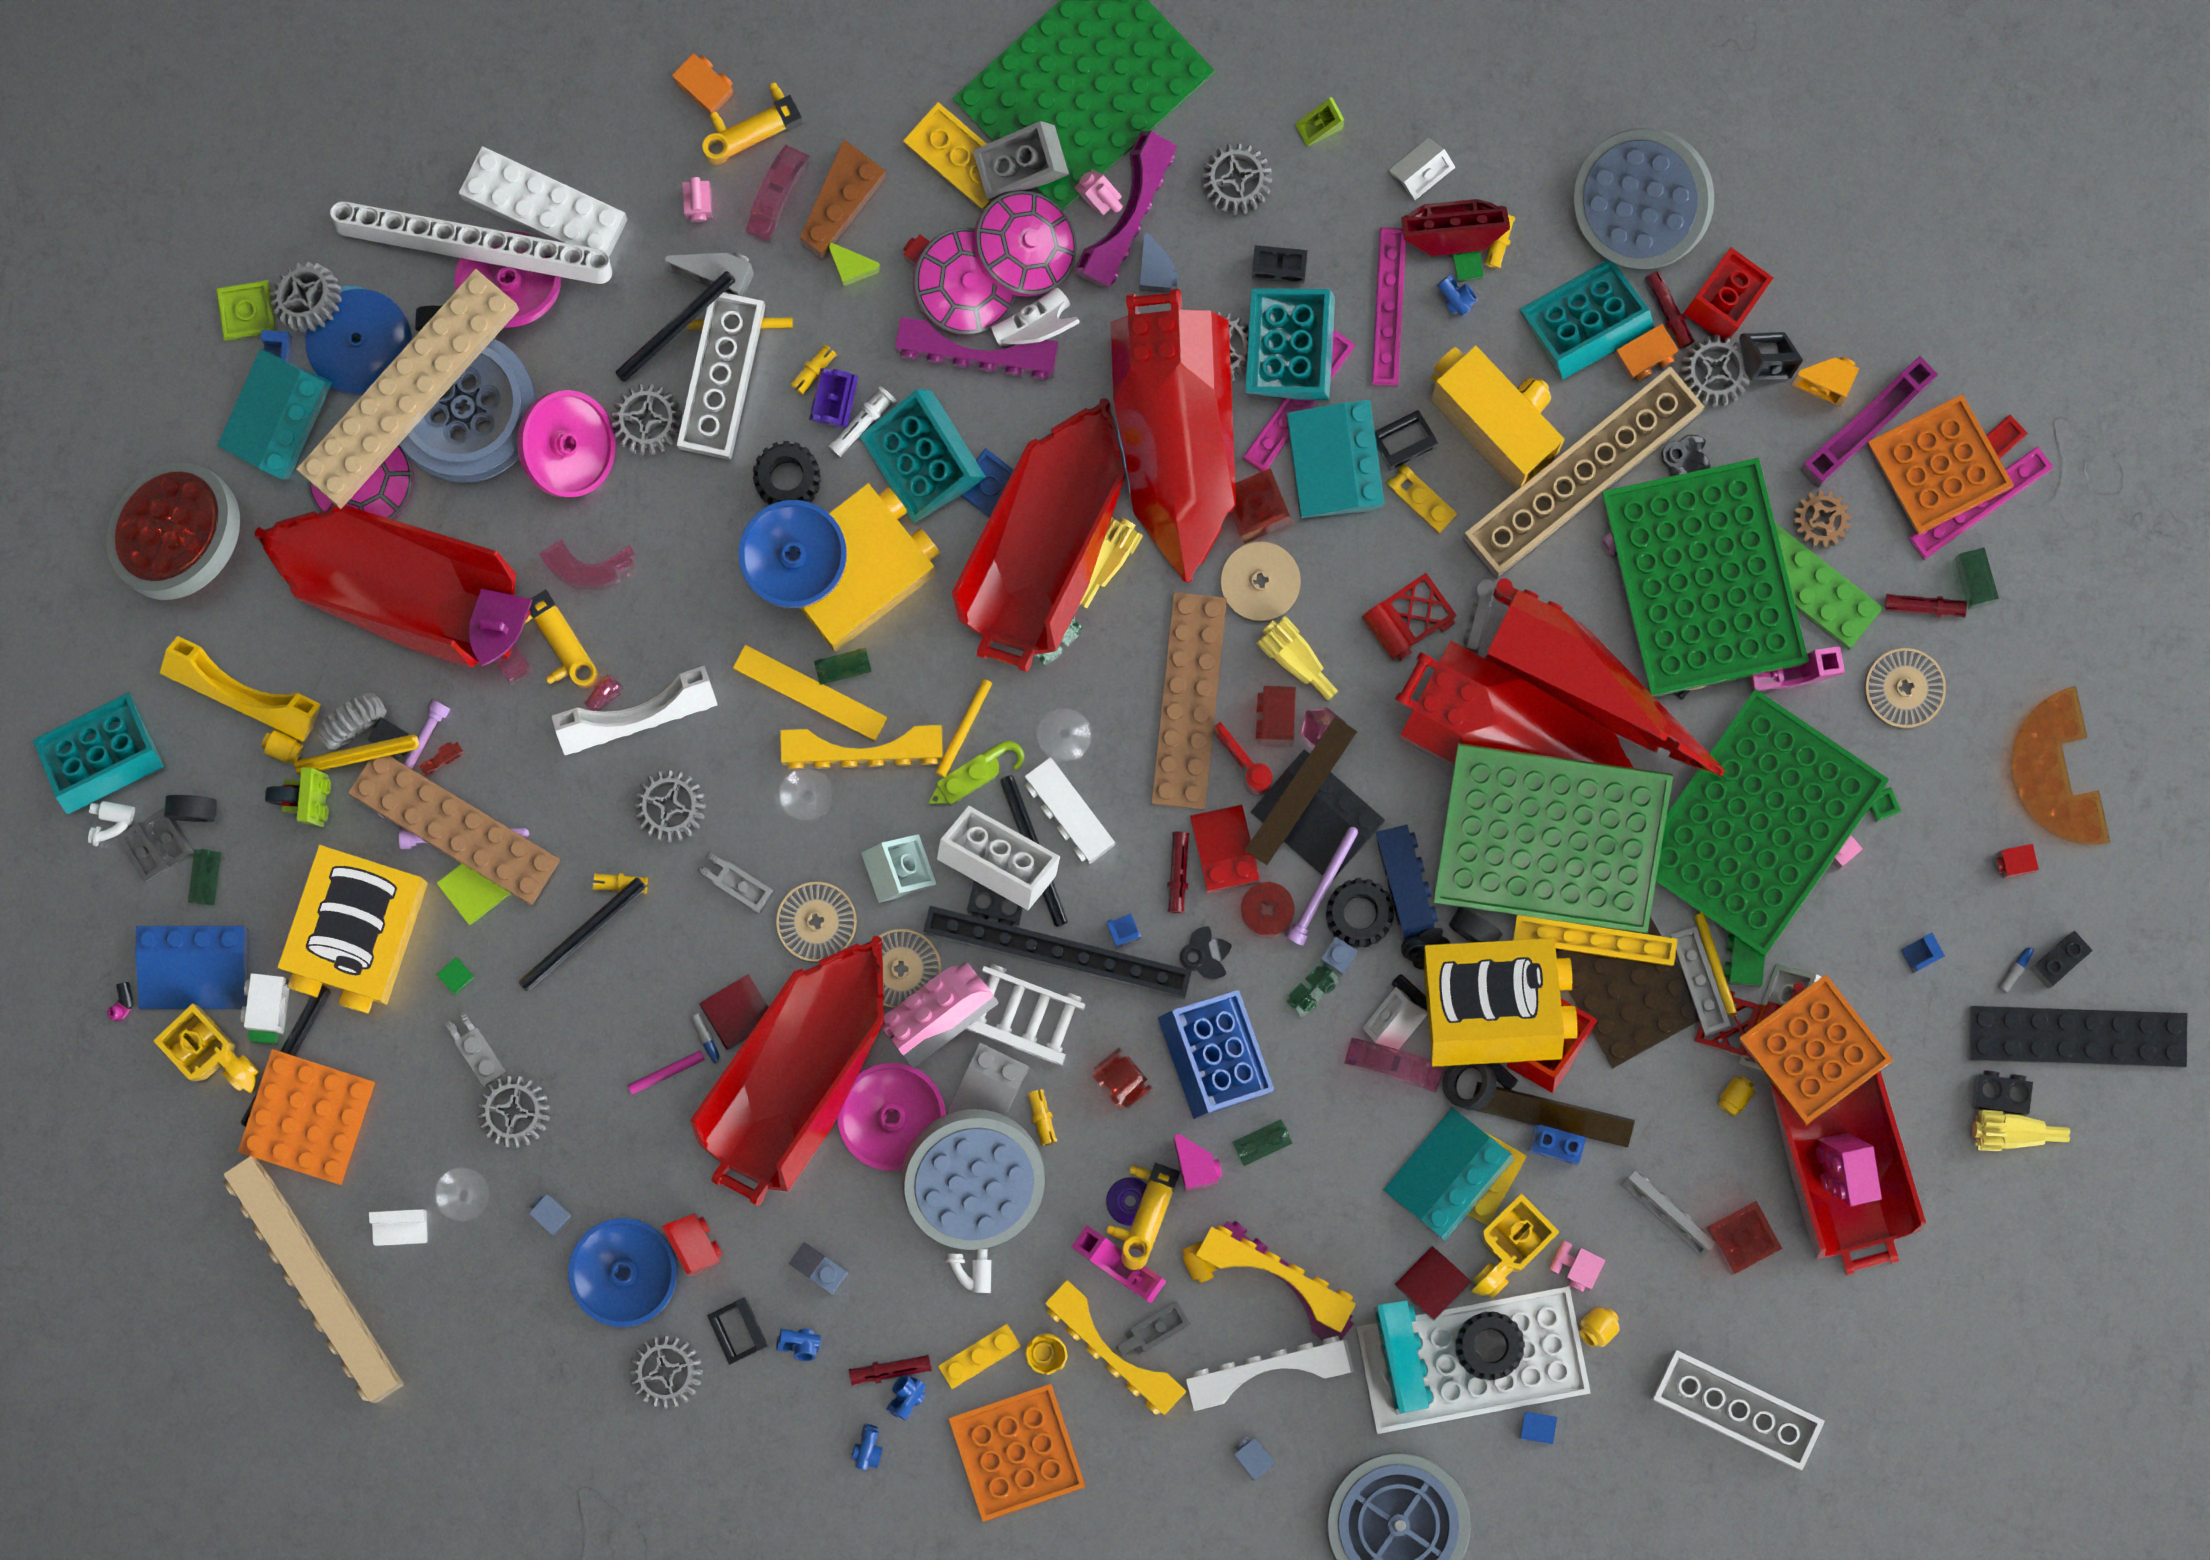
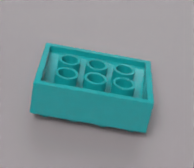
M1610 260L1602 262L1519 309L1549 362L1562 380L1654 329L1649 308L1618 266Z
M1251 289L1246 393L1297 400H1330L1335 296L1331 289Z
M259 349L217 446L278 478L290 479L332 382L263 349Z
M916 389L860 435L861 440L895 495L906 508L907 514L913 523H917L965 494L986 477L932 390Z
M1370 400L1344 402L1286 414L1300 518L1377 511L1385 505Z
M129 692L32 740L55 798L67 815L164 767L155 744Z
M1452 1107L1383 1191L1445 1242L1513 1162L1514 1157Z
M1407 1301L1377 1305L1374 1307L1395 1413L1398 1415L1429 1408L1428 1403L1433 1402L1430 1386L1424 1385L1423 1376L1427 1375L1425 1360H1419L1417 1349L1422 1348L1419 1332H1413L1412 1322L1416 1321L1413 1305L1408 1306Z

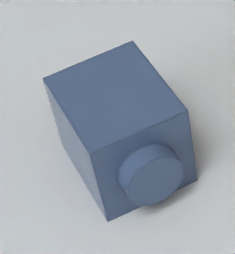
M1335 937L1320 962L1343 976L1358 954V951L1338 937Z
M540 1194L530 1205L532 1210L529 1214L553 1236H556L573 1217L549 1194H546L544 1197Z
M1246 1437L1235 1446V1449L1238 1451L1234 1454L1235 1458L1253 1480H1256L1275 1464L1274 1460L1256 1438L1250 1441Z

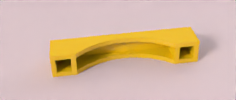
M179 636L173 640L165 651L160 674L171 680L177 681L300 741H304L315 727L321 706L320 703L299 693L271 694L245 686L219 669L202 647Z
M942 725L914 726L906 734L890 743L864 749L845 748L831 744L817 737L808 729L780 730L782 765H787V768L791 770L803 769L804 765L814 764L816 769L830 768V764H841L842 768L857 767V763H868V767H882L884 762H895V766H910L911 761H921V765H937V760L943 759Z
M1218 1225L1217 1229L1211 1226L1196 1257L1218 1269L1253 1267L1278 1275L1290 1283L1303 1296L1310 1306L1316 1321L1339 1333L1342 1332L1356 1303L1351 1301L1352 1295L1341 1289L1337 1293L1328 1289L1329 1283L1316 1276L1313 1280L1303 1275L1305 1270L1292 1263L1289 1267L1279 1263L1281 1258L1269 1251H1266L1265 1254L1255 1250L1256 1244L1245 1238H1242L1241 1242L1232 1238L1233 1232L1223 1226Z
M1068 1280L1045 1303L1049 1307L1046 1313L1057 1323L1060 1319L1069 1326L1065 1331L1076 1341L1082 1338L1088 1344L1085 1349L1096 1360L1101 1356L1108 1363L1105 1368L1113 1376L1118 1378L1121 1375L1128 1381L1125 1387L1136 1397L1141 1393L1148 1400L1145 1405L1156 1416L1160 1412L1165 1415L1187 1392L1168 1373L1138 1368L1113 1353L1102 1341L1093 1325L1087 1298Z

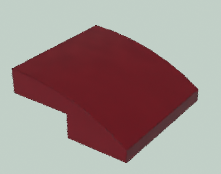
M749 974L699 1004L726 1050L746 1040L769 1008Z
M1432 1246L1394 1285L1413 1304L1415 1303L1429 1318L1435 1321L1472 1281Z

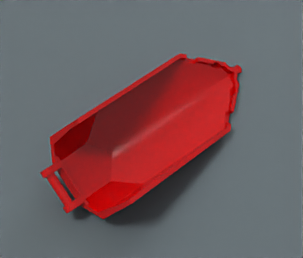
M1171 289L1169 293L1142 296L1127 294L1126 306L1128 315L1111 321L1110 326L1113 402L1125 458L1133 511L1168 562L1179 574L1181 580L1190 583L1194 580L1193 574L1198 565L1203 564L1222 530L1220 526L1228 512H1232L1236 505L1229 320L1210 310H1182V295L1179 289ZM1171 304L1170 311L1139 314V307Z
M1100 399L1099 405L1094 408H1085L1051 428V434L1038 441L1035 438L1027 443L953 588L952 597L958 620L983 637L977 649V657L996 659L1018 666L1019 670L1028 672L1034 655L1057 651L1088 589L1125 478L1120 447L1108 399ZM995 642L1024 652L1022 656H1018L993 648L991 645Z
M333 505L330 511L319 514L313 511L275 522L273 527L265 530L258 527L254 533L281 577L291 588L290 591L296 599L403 647L470 668L479 662L470 644L469 625L481 589L514 595L516 573L499 552L346 505L342 509ZM509 649L500 658L507 660L511 654V650Z
M1502 578L1497 582L1493 597L1497 602L1509 608L1487 651L1485 659L1523 678L1614 732L1616 735L1654 753H1657L1659 748L1670 752L1668 757L1673 760L1722 777L1725 770L1587 627L1563 612V607L1557 603L1548 601L1546 604L1538 600L1539 596L1536 593L1524 589L1522 592L1514 588L1512 582L1507 578Z
M1450 641L1439 662L1419 652L1416 658L1418 661L1402 692H1398L1394 699L1413 710L1400 734L1399 740L1453 769L1458 743L1634 768L1614 732L1523 678L1453 641ZM1428 666L1434 669V672L1418 702L1411 699V696Z
M873 936L872 940L866 944H855L819 960V965L804 971L801 968L794 971L694 1113L690 1122L698 1145L720 1162L712 1176V1183L718 1186L724 1185L749 1198L750 1203L759 1206L763 1202L768 1189L786 1192L790 1190L830 1132L884 1022L883 942L879 936ZM731 1169L758 1183V1185L753 1189L728 1176L727 1173Z
M1797 982L1793 985L1789 1001L1806 989L1802 982ZM1881 1071L1807 1126H1805L1769 1079L1792 1180L1816 1259L1841 1256L1846 1276L1855 1274L1854 1271L1882 1263L1890 1262V1264L1899 1262L1894 1241L1920 1232L1926 1224V1219ZM1849 1132L1872 1145L1882 1199L1850 1206L1826 1192L1820 1181V1174H1823L1822 1163L1818 1162L1816 1156V1148L1819 1147L1818 1139ZM1885 1244V1252L1851 1260V1252Z

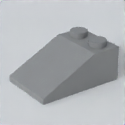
M1042 121L973 150L987 200L996 199L1010 192L1024 191L1046 185L1069 175L1055 125Z
M736 252L733 255L728 253L667 255L665 258L669 272L706 288L725 271L730 272L736 281L724 293L744 297L754 276L751 263L748 262L749 259Z
M980 1043L946 1115L962 1110L981 1109L1006 1116L1029 1070V1066Z

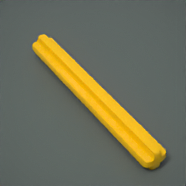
M412 734L300 759L295 762L294 767L298 775H301V767L314 768L318 771L416 750L419 747L418 737Z

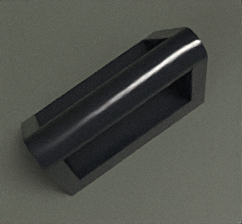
M1785 332L1743 333L1739 337L1745 373L1750 381L1791 379L1803 362L1802 357ZM1777 343L1779 353L1762 354L1756 344Z
M1419 410L1375 431L1377 448L1389 472L1436 449L1438 446L1433 432ZM1418 422L1426 438L1390 455L1381 439Z
M746 1297L707 1315L729 1365L769 1347ZM736 1308L739 1309L755 1345L736 1355L719 1317Z

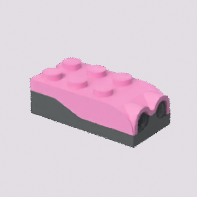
M965 962L963 965H956L944 970L929 980L927 984L914 994L907 997L905 1001L892 1011L886 1013L881 1028L914 1069L999 1002L968 962Z

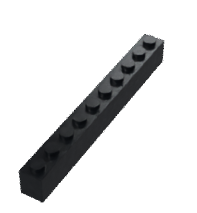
M929 906L923 930L924 935L1182 999L1186 997L1192 970L934 906Z

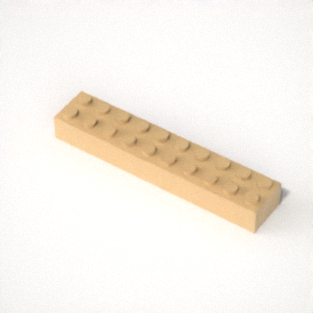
M475 269L298 466L297 471L336 506L342 509L519 311L517 304Z
M1670 366L1466 531L1463 539L1492 574L1499 578L1600 496L1602 491L1610 488L1701 414L1704 405Z
M250 1156L223 1174L227 1179L223 1182L232 1196L235 1195L241 1201L238 1207L243 1215L253 1220L256 1224L253 1230L261 1241L264 1240L270 1246L267 1252L275 1264L278 1263L283 1266L285 1271L282 1275L290 1287H296L300 1294L297 1295V1299L305 1310L312 1311L314 1315L311 1318L313 1324L319 1332L322 1331L328 1336L329 1340L326 1341V1344L334 1355H340L344 1361L340 1365L349 1378H355L358 1386L355 1388L364 1401L378 1403L402 1387L404 1384L260 1160Z

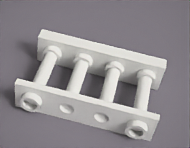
M991 964L990 968L984 966L982 972L989 975L986 986L993 995L999 980L1015 986L1001 1023L997 1024L996 1028L986 1024L987 1019L985 1017L987 1013H985L965 1030L1063 1066L1066 1054L1061 1053L1063 1049L1061 1044L1075 1008L1082 1011L1085 1008V1004L1081 1003L1082 998L1068 992L1066 996L1012 977L1005 974V968ZM1026 989L1040 996L1026 1033H1022V1036L1019 1037L1011 1034L1012 1029L1010 1027ZM1052 999L1065 1004L1051 1043H1047L1045 1047L1037 1044V1038L1035 1037L1049 1000Z

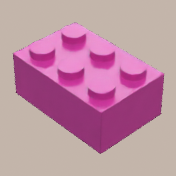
M1849 1132L1818 1139L1819 1147L1816 1148V1156L1818 1162L1822 1163L1823 1174H1820V1181L1826 1192L1850 1206L1882 1199L1872 1145Z

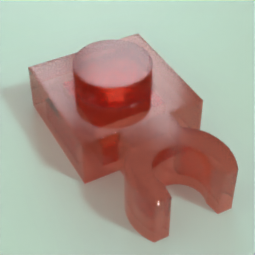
M448 742L438 748L439 753L434 755L435 757L419 765L423 774L427 777L439 768H443L464 756L465 752L458 742L454 744Z

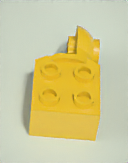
M192 1003L153 1040L191 1081L206 1080L223 1066L225 1068L222 1072L223 1076L238 1091L244 1088L249 1093H252L255 1087V1075L259 1072L258 1069L244 1055L238 1058L233 1053L235 1044L196 1004Z
M1522 1193L1480 1233L1482 1244L1499 1263L1494 1266L1490 1262L1473 1279L1476 1284L1470 1291L1473 1294L1480 1296L1488 1295L1493 1299L1509 1283L1506 1277L1512 1271L1520 1272L1559 1233Z

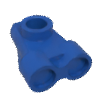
M1450 274L1441 280L1437 287L1448 298L1446 305L1453 314L1458 312L1463 316L1473 308L1472 305L1478 301V298L1468 284H1464L1459 288L1457 281Z
M780 1329L776 1350L794 1351L795 1359L812 1361L816 1358V1352L819 1350L821 1335H815L811 1329H800L798 1332Z
M907 1375L901 1376L895 1382L892 1389L893 1393L897 1396L894 1400L892 1399L886 1410L893 1416L906 1421L913 1411V1406H917L923 1401L925 1397L923 1391L926 1385L916 1378H910Z
M871 1424L863 1425L860 1444H854L851 1456L852 1460H856V1468L867 1470L868 1466L878 1467L882 1447L874 1445L879 1433L877 1426Z

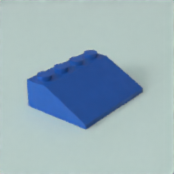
M136 926L135 955L139 1009H187L192 1003L200 1006L202 1009H242L243 1006H247V996L244 995L245 981L248 979L249 929L245 926Z
M1239 990L1174 1009L1158 1017L1193 1119L1275 1091Z

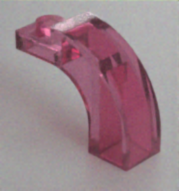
M788 145L783 147L771 165L757 193L745 231L768 242L773 238L782 210L793 188L803 176L809 155Z
M562 539L539 553L546 566L559 580L569 586L583 590H600L621 582L616 572L628 570L635 564L634 560L637 559L636 554L629 545L604 562L598 564L583 563L569 552Z
M1356 1038L1351 1039L1344 1064L1362 1071L1391 1077L1435 1093L1437 1092L1444 1069L1443 1066L1432 1067L1431 1060Z

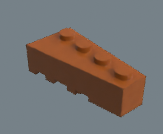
M844 139L800 235L801 245L821 260L830 251V243L835 244L886 180L885 169Z

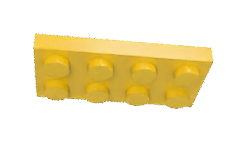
M937 102L903 140V143L983 211L993 199L987 200L973 150L986 145V143Z

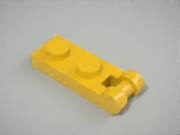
M1402 464L1398 469L1397 475L1394 478L1390 477L1385 482L1386 486L1434 531L1440 534L1458 514L1417 477L1407 465ZM1406 479L1412 484L1407 491L1401 487Z

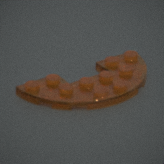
M2073 686L2046 698L2030 712L2022 723L2012 749L2011 771L2013 783L2025 810L2049 833L2077 844H2109L2111 842L2099 790L2077 795L2072 794L2062 744L2087 739L2077 688Z

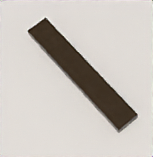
M1334 717L1245 849L1247 853L1268 866L1358 731L1337 717Z
M1481 1082L1476 1083L1473 1097L1480 1091ZM1498 1086L1491 1101L1481 1109L1475 1110L1537 1126L1543 1125L1627 1148L1635 1124L1633 1119Z

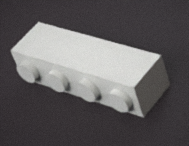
M1051 757L1025 776V780L1028 782L1024 785L1033 798L1038 796L1043 802V805L1040 807L1049 819L1052 817L1056 819L1059 823L1056 829L1065 841L1069 838L1076 846L1072 850L1081 862L1086 859L1091 864L1115 846V841Z

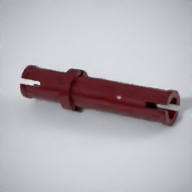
M1657 271L1646 276L1645 281L1664 315L1665 325L1673 333L1679 348L1682 349L1693 344L1695 339L1687 327L1686 317L1680 313L1663 280L1661 272Z
M1886 593L1885 611L1932 614L1939 618L1942 615L1965 618L1967 600L1943 599V596L1925 598Z
M1175 831L1172 832L1170 882H1167V888L1169 889L1167 912L1183 914L1185 913V891L1188 890L1189 886L1186 883L1190 833Z
M929 1354L878 1364L877 1361L872 1362L873 1365L849 1369L851 1386L874 1381L878 1384L881 1383V1380L928 1371L932 1372Z

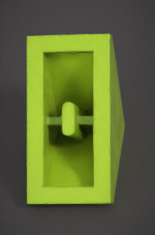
M1331 97L1297 121L1295 125L1306 146H1310L1342 130L1344 118L1333 97Z
M832 242L830 243V253L843 286L879 273L881 269L880 263Z

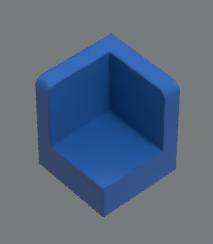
M262 330L261 341L264 344V350L290 362L292 344L290 333Z
M1131 913L1113 921H1106L1116 949L1141 939V934Z
M1933 932L1901 950L1913 973L1945 957Z
M1525 1412L1519 1439L1553 1444L1557 1417Z

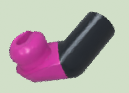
M129 982L116 985L119 999L112 1007L108 1008L107 1015L109 1019L121 1021L133 1008L134 1002Z

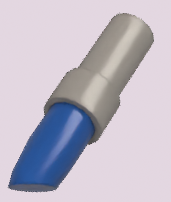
M2026 948L2016 962H2013L2008 974L1999 985V989L2008 993L2017 978L2024 972L2025 966L2032 957L2034 948Z
M696 1014L691 1017V1020L699 1035L700 1043L704 1046L712 1062L716 1063L719 1059V1053L713 1042L714 1038L711 1032L708 1031L701 1014Z

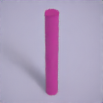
M701 1050L627 1086L633 1095L705 1060Z

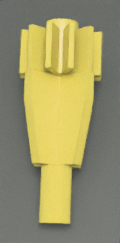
M1111 517L1088 589L1080 603L1088 608L1100 585L1103 587L1107 585L1124 564L1129 552L1131 554L1134 553L1143 537L1142 534L1134 530L1136 525L1123 517L1120 521Z
M1286 616L1278 620L1277 623L1272 620L1262 629L1264 635L1256 643L1270 658H1274L1284 669L1304 684L1310 682L1326 700L1331 699L1338 692L1333 684L1321 673L1324 669L1309 644L1298 634L1300 632L1298 628Z
M1979 1110L1978 1115L1975 1116L1976 1122L1972 1126L1973 1138H1976L1975 1146H1978L1977 1150L2002 1151V1148L2011 1149L2044 1145L2045 1141H2070L2069 1127L2046 1126L2044 1121L2020 1115H2003V1111Z

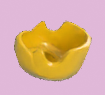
M1049 1333L1033 1337L1025 1349L1027 1364L1035 1372L1046 1375L1061 1370L1068 1357L1065 1344L1059 1337Z

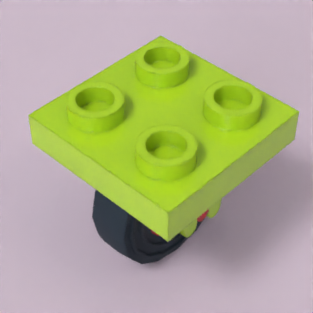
M301 767L300 780L284 779V785L267 787L265 801L281 805V812L297 814V821L315 828H324V821H327L329 813L326 797L330 793L331 782L328 779V774L314 768Z

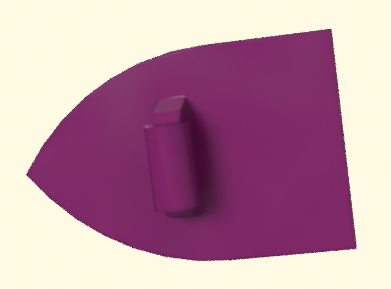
M481 589L470 620L469 639L473 653L482 666L497 660L515 644L523 629L532 599Z

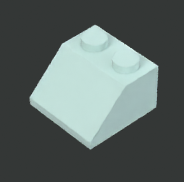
M919 834L882 842L861 853L879 903L895 900L936 885Z

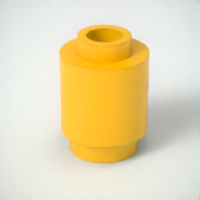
M275 729L272 733H266L261 747L265 748L264 754L286 764L289 762L295 764L303 749V745L298 743V739Z
M1742 1075L1739 1078L1733 1076L1720 1095V1101L1717 1105L1734 1117L1738 1112L1742 1113L1756 1092L1752 1088L1754 1083Z
M1202 1241L1182 1250L1184 1254L1182 1259L1192 1281L1198 1279L1199 1284L1214 1278L1212 1272L1217 1271L1215 1266L1196 1257Z

